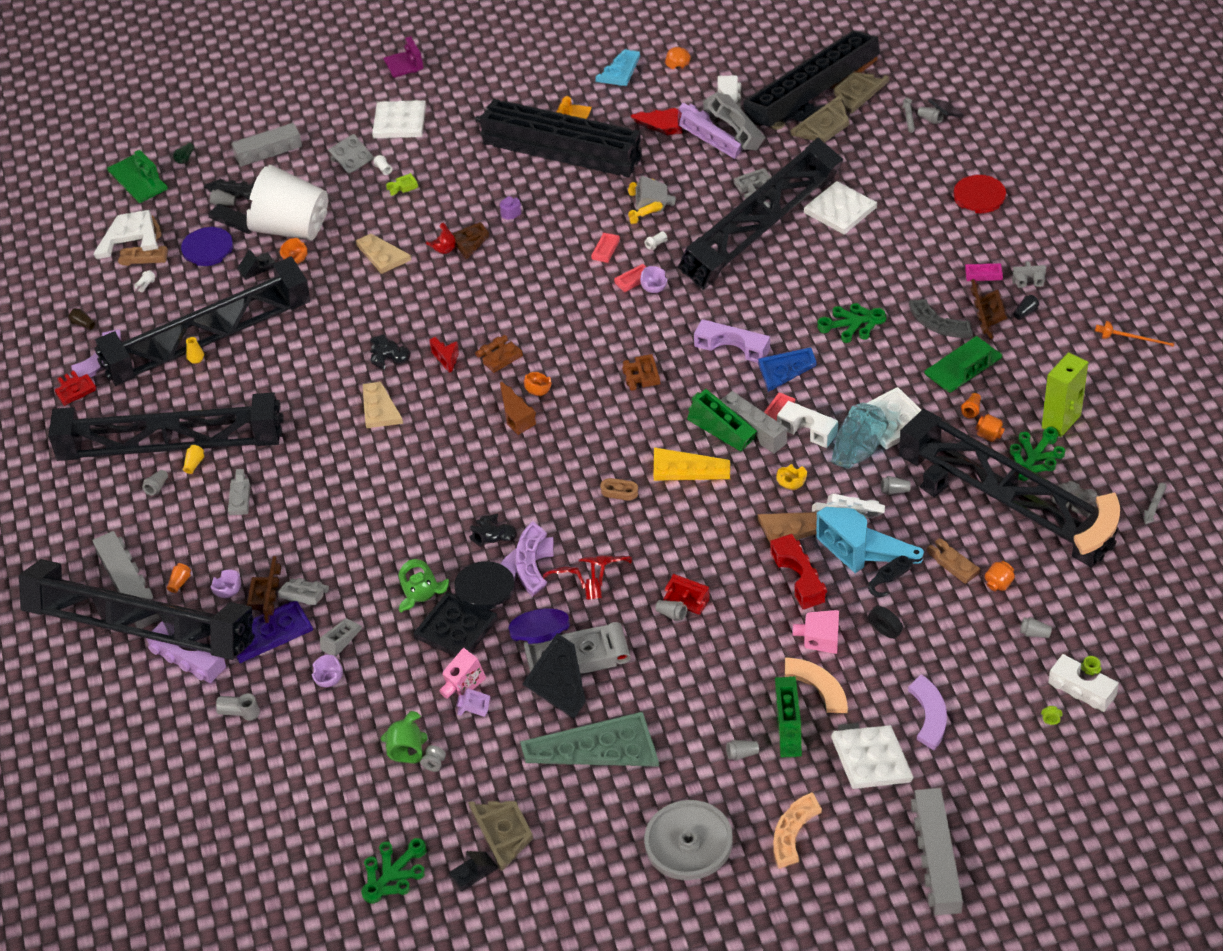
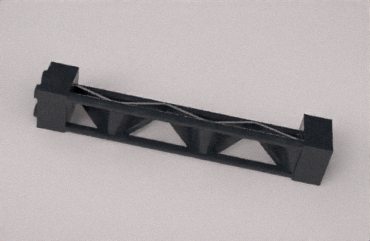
M292 256L272 264L274 278L124 342H121L115 331L95 339L97 347H94L99 357L97 361L101 368H105L106 371L104 372L108 381L112 380L115 386L122 384L143 372L185 355L187 346L179 350L177 348L189 327L195 326L215 333L197 341L202 348L287 310H293L309 303L310 296L306 277ZM257 299L277 306L272 310L239 323L252 300ZM128 353L152 361L133 369Z
M40 559L19 574L21 611L58 617L207 652L213 656L234 660L241 654L242 651L252 644L254 634L252 633L254 617L251 606L229 602L216 614L63 580L61 563ZM92 598L101 619L62 611L61 609ZM159 613L169 635L127 625ZM211 635V645L195 642Z

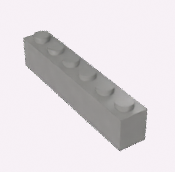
M112 531L92 540L96 553L117 592L153 599L150 588L144 587L146 582L142 574L139 576L137 574L139 569L136 563H131L130 561L132 557L129 550H124L125 544L121 536L117 537L115 532ZM157 613L134 624L137 628L142 629L160 621Z
M941 788L915 790L914 799H911V810L916 812L914 826L915 831L920 833V836H917L919 850H923L921 865L922 868H926L927 874H924L925 887L930 888V893H928L929 907H933L934 915L962 913L963 900Z

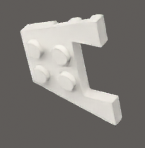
M149 210L117 215L95 250V258L111 257L113 245L116 243L142 239L141 248L143 251L158 249L152 215Z
M838 494L829 495L827 504L816 502L812 505V512H818L825 507L851 508L863 514L866 518L872 519L883 514L885 511V505L879 504V501H864L859 498Z

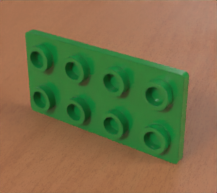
M140 149L135 151L134 155L107 168L108 172L138 203H142L168 189L167 185L159 178L156 165Z
M975 336L926 369L924 374L951 393L1000 360L1002 354L978 336Z

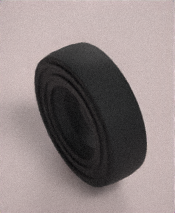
M875 606L868 614V619L872 626L888 638H897L903 630V625L899 618L885 607Z

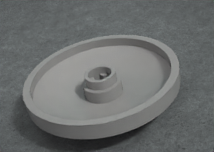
M683 800L665 806L651 818L645 831L644 843L647 856L658 871L674 879L696 880L713 874L724 865L732 850L733 836L728 819L719 809L706 802Z

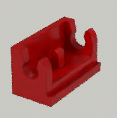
M676 574L671 576L664 590L667 592L664 597L665 601L683 602L687 606L688 611L698 615L701 614L710 600L708 586Z

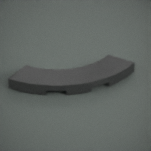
M927 299L909 301V308L913 316L929 330L949 337L972 338L973 333L969 321L941 318L930 307Z

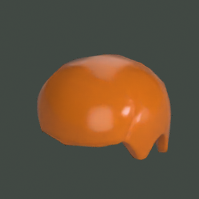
M672 47L667 52L665 63L673 70L677 66L683 69L684 66L690 63L691 56L685 48Z
M291 238L280 247L282 258L286 259L292 256L296 264L304 261L308 255L306 245L299 238Z
M530 372L524 378L525 389L534 396L547 394L552 385L551 377H546L539 372Z

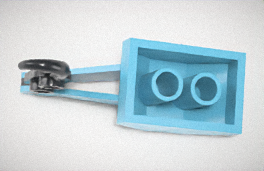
M825 507L817 512L816 538L854 573L864 568L865 561L889 562L879 569L876 576L868 584L870 594L875 597H885L889 594L887 591L877 592L875 590L877 585L894 581L908 572L912 564H919L923 561L924 551L922 548L867 528L866 517L855 509Z

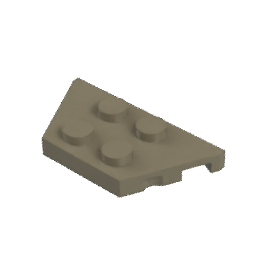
M853 72L834 88V95L836 97L841 96L843 106L852 114L889 82V76L884 75L883 78H874V74Z
M839 95L791 129V135L812 141L819 137L825 143L849 126V119L841 96Z
M475 801L468 802L469 808L500 870H504L533 840V834L516 801H505L503 803L488 801V804H476Z

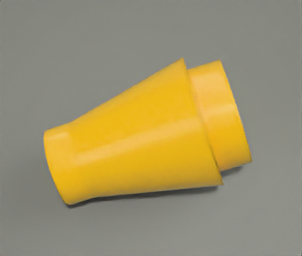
M189 337L186 340V357L193 364L200 363L203 360L204 352L197 339Z
M191 445L187 449L183 467L184 472L193 474L204 458L203 448Z

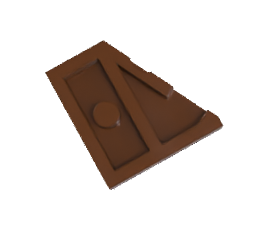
M482 222L452 233L456 240L455 246L465 259H468L489 238V232Z

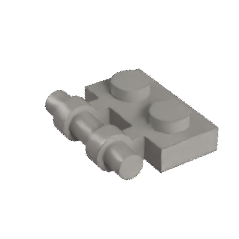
M765 168L734 178V184L741 193L748 192L744 194L746 199L756 191V188L761 187L767 182L771 176Z
M291 578L279 590V598L303 602L307 605H316L324 596L323 593H328L329 586L323 585L322 582L318 581L313 583L302 578Z

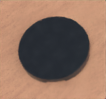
M484 561L468 565L458 573L455 579L456 596L466 603V606L478 610L496 608L497 605L506 600L508 601L515 590L514 577L511 571L495 562Z

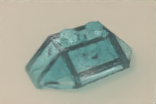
M860 403L851 407L836 435L831 460L832 464L851 468L854 464L874 454L889 426V422L880 407L867 403Z

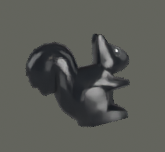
M383 334L370 338V342L374 344L370 350V353H373L370 358V362L373 365L385 370L386 359L392 358L397 364H402L409 360L411 356L409 349L404 346L399 347L395 341L389 339L386 335Z
M498 514L485 515L480 517V520H476L479 526H470L472 535L469 538L481 547L500 540L511 541L516 538L517 531L510 524L496 526Z

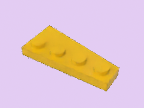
M654 447L653 477L654 481L730 479V460Z

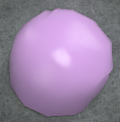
M657 266L644 268L640 278L643 289L650 293L663 291L667 285L665 271Z
M235 570L222 571L220 578H213L211 585L213 594L220 598H230L236 595L241 588L240 574Z
M327 654L321 656L313 663L314 674H312V677L318 686L329 688L338 684L343 675V667L334 655Z

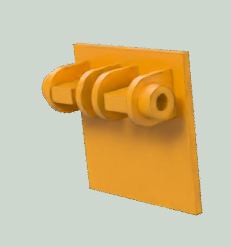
M565 96L562 98V103H560L556 112L587 119L592 107L574 105L571 98Z

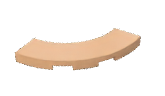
M1116 493L1096 497V504L1099 510L1096 522L1085 532L1074 535V542L1081 555L1098 549L1115 533L1120 517V505Z
M785 658V677L796 676V680L813 685L823 698L827 713H848L845 693L839 682L829 672L805 660Z
M813 792L792 803L777 823L773 850L778 869L799 862L795 845L797 835L808 820L822 811Z

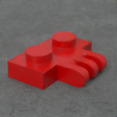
M73 370L70 372L72 378L68 374L64 375L66 381L62 377L57 378L61 387L54 390L63 406L96 391V386L88 374L78 377Z

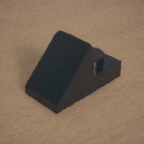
M249 249L237 270L244 280H247L272 269V264L275 261L268 252L256 257Z
M466 851L467 861L449 872V877L461 892L498 869V866L486 852Z

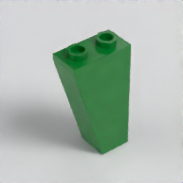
M705 389L693 396V403L688 409V421L740 452L754 440L757 431L709 390Z
M796 676L775 677L780 758L802 757L801 718Z

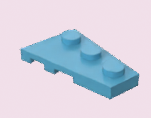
M624 49L610 66L604 68L602 74H598L595 77L596 82L627 86L640 58V51Z

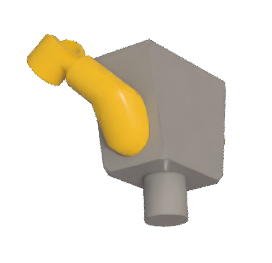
M642 175L637 184L635 182L629 184V195H636V209L638 210L629 211L630 223L636 224L639 221V216L643 217L654 212L661 213L665 205L674 206L676 197L667 194L666 184Z

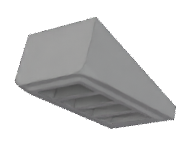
M347 618L320 637V649L336 657L358 634L362 626Z

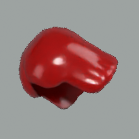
M441 223L439 225L442 230L441 235L432 242L426 241V245L440 254H448L454 249L456 240L447 225Z

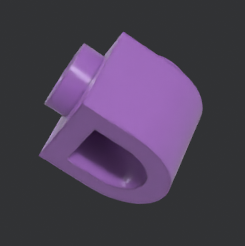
M508 196L500 202L501 217L511 220L521 215V202L518 198L513 199Z

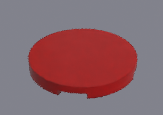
M987 175L967 176L958 181L954 187V200L956 204L962 209L966 208L975 211V213L995 211L1000 208V205L1006 199L1005 186L996 178Z

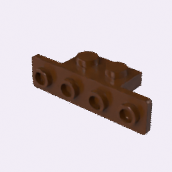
M972 279L970 290L976 298L973 301L979 310L977 316L980 322H982L980 328L984 335L987 334L990 339H993L994 335L991 326L1008 319L1001 293L997 289L983 296L980 286L975 279Z
M277 556L272 557L269 577H252L247 606H251L252 610H263L265 623H269L270 616H274L273 602H276L277 599L275 588H279V577L277 576L281 575V563H278Z

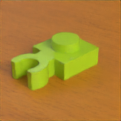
M410 173L396 178V182L387 183L386 188L392 196L396 195L398 191L405 193L418 188V183Z

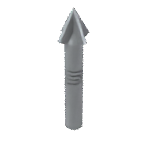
M906 97L903 100L902 108H905L908 131L914 132L915 127L911 109L912 100Z
M1164 483L1159 484L1148 510H1144L1143 519L1145 524L1155 521L1153 516L1156 514L1157 507L1167 487Z

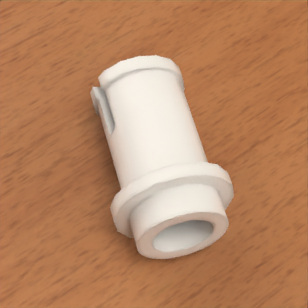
M378 155L374 158V165L384 175L392 172V167L387 163L384 156Z
M662 231L653 237L649 236L645 240V246L649 250H654L656 246L667 242L668 239H665L667 235Z
M149 270L143 272L142 277L135 283L134 287L137 289L141 286L138 291L144 292L146 287L155 281V274Z

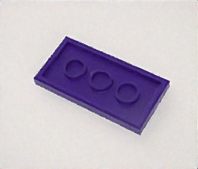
M292 601L274 609V616H270L269 623H265L264 614L254 618L252 624L253 642L236 657L238 662L247 661L313 631V627L299 603Z

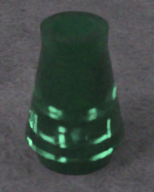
M187 143L176 149L173 154L175 162L178 164L187 163L192 152L195 150L194 145Z

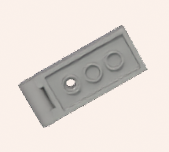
M618 622L561 634V636L575 644L580 674L616 667L617 664L627 663L631 658L622 625ZM551 641L538 644L524 642L525 655L530 672Z

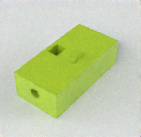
M1068 352L1047 376L1041 428L1054 427L1058 431V436L1062 437L1081 416L1088 361Z

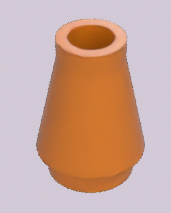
M972 393L962 404L961 412L964 417L972 419L979 414L981 396L978 393Z
M178 563L173 567L169 583L166 587L168 591L177 593L190 578L191 569L187 565Z

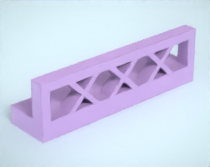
M684 111L681 115L680 127L735 159L743 150L741 144L734 139L735 137L692 111L689 113Z

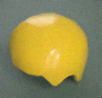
M793 464L779 468L776 473L778 484L788 490L799 489L804 485L807 478V470L803 466L796 469L793 467Z

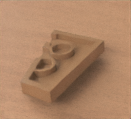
M817 512L758 514V521L769 543L771 540L793 534L794 538L798 540L815 535L817 531Z

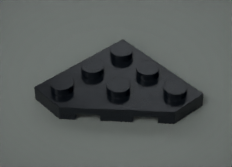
M557 633L522 685L572 719L576 718L585 705L586 699L575 644Z

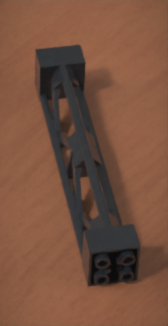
M818 137L723 219L685 249L678 268L695 285L705 290L718 278L721 269L817 187L822 189L832 181L843 158ZM793 178L809 179L808 181L789 183ZM807 187L781 209L779 204L781 190ZM767 199L770 200L769 208L763 203ZM746 222H757V223H759V224H755V225H748V226L737 227V225H738L739 223H746ZM755 231L728 254L726 248L730 234ZM714 244L718 245L717 251L712 248Z
M275 392L253 394L252 406L98 418L79 419L75 407L52 409L48 437L57 461L79 460V458L180 451L187 450L191 445H197L203 449L248 445L269 446L279 445V439L283 436L282 426L280 425L284 423L283 413L279 412L281 405L280 400L276 399ZM222 416V417H220V418H218V419H209V420L200 418V417ZM132 422H135V423H133V424H131V425H128V426H117V425H113V424H118V423H132ZM246 423H251L254 433L253 438L228 439V435ZM92 425L100 428H90V426ZM230 425L212 438L188 429L190 427ZM156 430H162L165 444L139 446L141 440ZM172 430L194 438L195 442L171 444ZM142 431L124 444L98 435ZM82 437L101 443L106 448L81 450Z
M923 408L900 430V457L917 467L925 459L935 465L938 464L952 475L1072 543V557L1092 568L1097 562L1100 563L1105 554L1114 549L1117 543L1115 538L1119 530L1118 527L1113 536L1105 541L1101 547L1081 555L1074 542V535L1083 533L1092 527L1099 515L1098 508L944 422L942 418ZM944 430L961 441L959 443H942L941 431ZM943 451L954 458L936 455L938 452ZM957 451H975L981 465ZM990 457L1012 469L1005 478L992 471L987 461ZM953 465L969 466L975 469L981 482ZM1019 474L1037 483L1038 486L1019 487ZM1020 495L1030 502L1013 499L1015 496ZM1034 495H1053L1059 509ZM1070 502L1091 515L1082 523L1071 517L1066 504ZM1029 509L1048 511L1053 515L1059 527Z

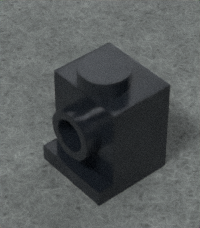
M938 464L930 466L923 474V483L920 484V488L932 497H936L947 488L948 471Z

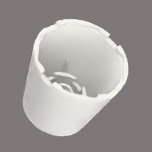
M269 165L262 169L250 195V200H253L251 209H247V226L249 230L254 232L313 240L321 229L327 215L328 194L325 190L273 165Z

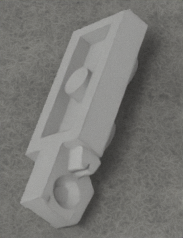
M236 469V479H232L230 483L229 515L249 513L251 486L249 478H246L244 474V469Z

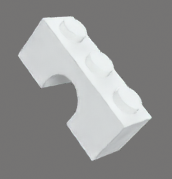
M790 401L777 414V422L785 426L788 433L794 435L800 428H809L810 442L825 448L830 445L838 434L837 420Z
M1062 654L1050 670L1048 683L1056 689H1061L1072 697L1086 702L1091 707L1105 712L1117 695L1119 682L1101 673L1094 680H1083L1079 677L1081 663Z

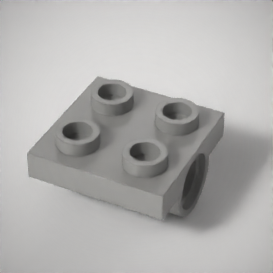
M1073 481L1057 485L1095 507L1097 506L1096 497L1098 495L1096 491L1091 489L1084 490L1079 487L1078 483ZM1070 502L1066 504L1067 509L1072 508V511L1087 518L1091 515Z

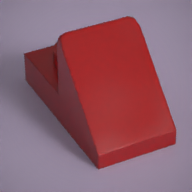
M436 337L429 339L431 353L451 373L459 356L457 341L445 346Z

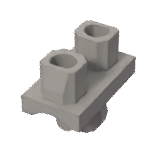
M1026 261L1023 267H1013L1012 284H1016L1018 288H1024L1027 286V283H1034L1036 287H1042L1045 282L1046 265L1031 266L1030 261Z

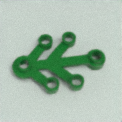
M858 303L850 305V312L840 306H835L832 310L833 317H845L847 319L832 321L828 317H821L817 321V328L821 333H828L832 328L849 326L841 334V340L844 343H849L852 341V335L860 325L867 323L864 328L859 330V338L867 340L870 338V331L876 324L884 323L887 315L881 308L869 310Z
M1047 427L1043 431L1042 440L1034 450L1030 443V434L1028 432H1021L1018 441L1023 445L1028 459L1024 462L1021 456L1022 447L1019 444H1012L1009 453L1013 456L1015 462L1034 473L1054 471L1056 469V460L1054 459L1064 458L1065 448L1056 446L1051 452H1042L1048 444L1057 442L1058 431L1054 427ZM1045 460V464L1034 465L1035 462ZM1019 474V480H1021V481H1027V480H1029V479L1026 478L1025 476Z
M419 838L412 839L408 845V850L392 866V845L389 842L381 843L379 850L382 855L383 875L376 881L377 859L375 857L365 859L367 884L362 887V898L368 903H377L383 895L408 894L410 885L405 879L414 878L420 880L425 876V870L420 864L414 865L410 870H400L412 858H421L426 854V845L423 840ZM399 880L396 885L385 886L389 881ZM403 885L407 886L404 889H400V887Z

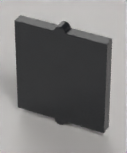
M928 99L929 103L947 116H964L963 113L945 100Z

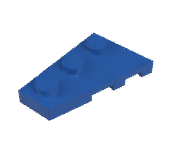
M812 348L759 358L758 365L767 391L769 392L815 367L816 359Z

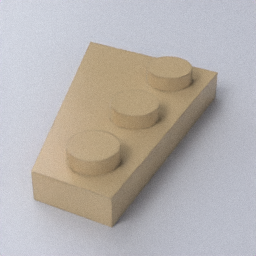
M373 234L356 240L359 249L381 274L411 261L410 254Z
M382 383L363 384L366 428L403 424L401 415Z

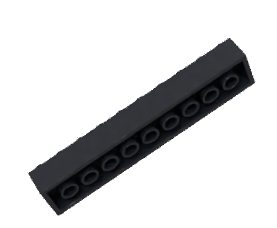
M852 30L743 101L745 114L753 122L768 127L773 126L776 122L796 111L799 107L819 96V94L880 55L878 37Z

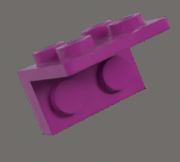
M411 36L405 38L404 52L383 58L393 78L423 70L421 52Z

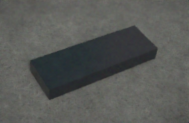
M220 204L216 205L208 213L209 218L247 234L252 232L247 226V215Z

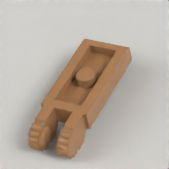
M158 246V249L143 251L141 247L124 248L120 251L121 256L118 258V262L120 265L129 266L131 263H166L168 249L166 246Z
M939 538L936 540L937 548L933 545L927 547V553L963 583L967 584L980 574L979 567L955 549L949 547L948 543L943 541V539Z

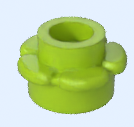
M1087 656L1083 663H1081V670L1085 671L1087 675L1100 673V660L1095 656Z
M1056 706L1044 708L1041 711L1043 721L1048 725L1058 724L1060 717H1062V711Z

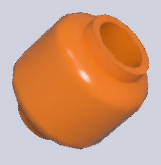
M990 414L981 416L975 427L977 435L989 442L995 441L996 438L1000 439L1005 429L1002 428L1003 421Z
M1005 561L994 562L985 573L987 587L995 592L997 590H1007L1015 578L1014 568Z

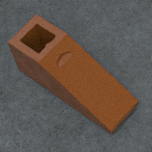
M500 382L507 425L519 435L536 425V412L524 402L521 396L518 397L510 386Z

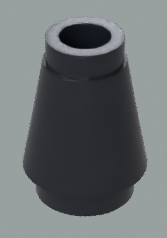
M1033 295L1025 296L1013 312L1014 317L1021 320L1036 311L1040 305L1038 299Z

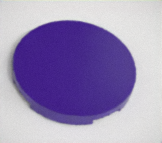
M205 227L195 230L187 235L181 244L184 259L196 263L197 266H211L220 263L233 250L231 235L226 230L218 227Z
M546 608L519 615L511 621L508 628L510 637L514 641L523 640L528 641V644H538L551 641L557 633L559 634L563 630L567 631L570 622L567 613L564 611Z

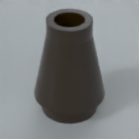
M74 308L68 316L71 324L92 330L96 325V321L91 319L80 308Z

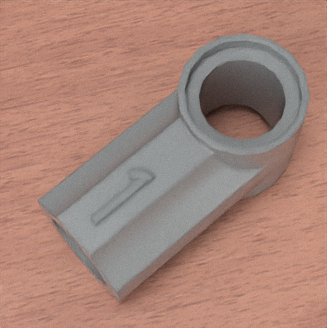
M247 693L240 697L220 696L217 698V714L242 716L248 721L256 719L260 714L258 704L252 694Z

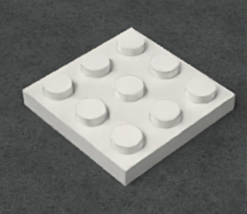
M426 101L377 102L372 132L373 138L422 137Z
M836 181L806 205L804 213L845 235L877 208V202Z
M897 387L852 410V416L885 449H888L900 442V430L921 409Z
M891 725L833 731L831 738L852 789L910 783L912 781L913 775Z

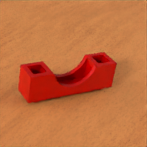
M793 534L771 540L770 554L777 566L793 569L801 576L795 582V597L801 608L805 610L825 603L827 588L824 582H820L817 570L811 567L810 559L807 554L803 553L800 541L796 540Z

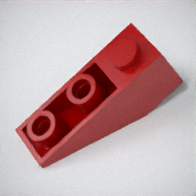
M669 108L663 111L653 110L647 113L638 112L631 114V118L636 124L664 135L683 134V128L679 126L682 115L679 109Z

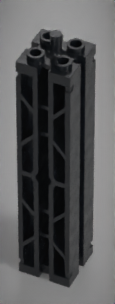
M493 99L487 105L485 112L481 116L475 117V122L481 124L483 144L488 146L492 145L501 149L610 174L623 175V177L630 178L635 170L634 165H638L642 158V147L639 146L641 143V131L631 130L625 127L508 101H500L499 99Z

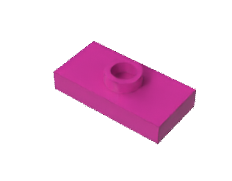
M1001 263L965 264L966 281H971L972 279L976 281L1003 280Z

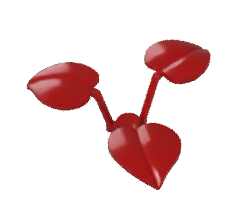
M600 555L578 559L579 562L591 563L592 578L586 579V583L578 567H560L549 570L543 575V579L552 573L570 572L577 574L582 589L585 588L586 599L602 598L601 586H603L602 579L605 566L617 561H626L631 564L632 557ZM595 564L601 566L599 581L598 578H595Z

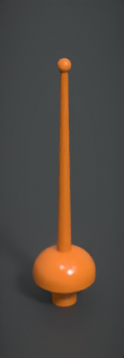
M1106 321L1104 326L1096 324L1095 332L1102 333V339H1108L1112 334L1174 346V343L1113 330V325L1109 321Z

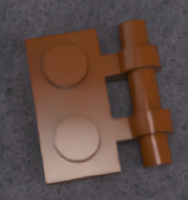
M506 335L494 338L493 342L488 345H482L475 352L477 358L484 355L485 357L482 358L483 364L495 373L522 357L523 353L512 341L505 345L504 343L508 341Z
M653 354L635 357L634 363H630L629 360L623 361L622 370L624 375H626V384L631 391L637 389V383H641L642 388L660 385V377Z

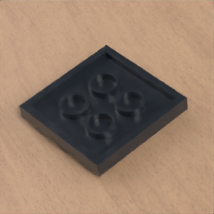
M446 592L413 634L414 638L456 657L463 648L471 653L498 620V616L489 610L470 608L456 595Z

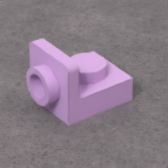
M467 688L464 694L459 695L456 706L459 707L457 715L462 716L466 710L485 717L488 712L490 696Z

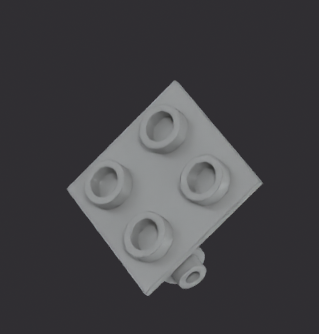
M355 134L328 149L332 154L330 157L333 163L338 162L348 174L374 159V156Z

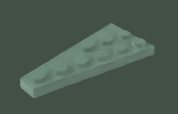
M643 712L520 741L525 763L659 767V760Z

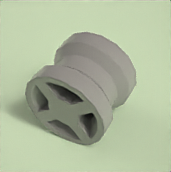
M430 745L425 750L426 755L422 757L421 765L429 771L437 772L442 766L441 761L445 760L446 753L440 747Z

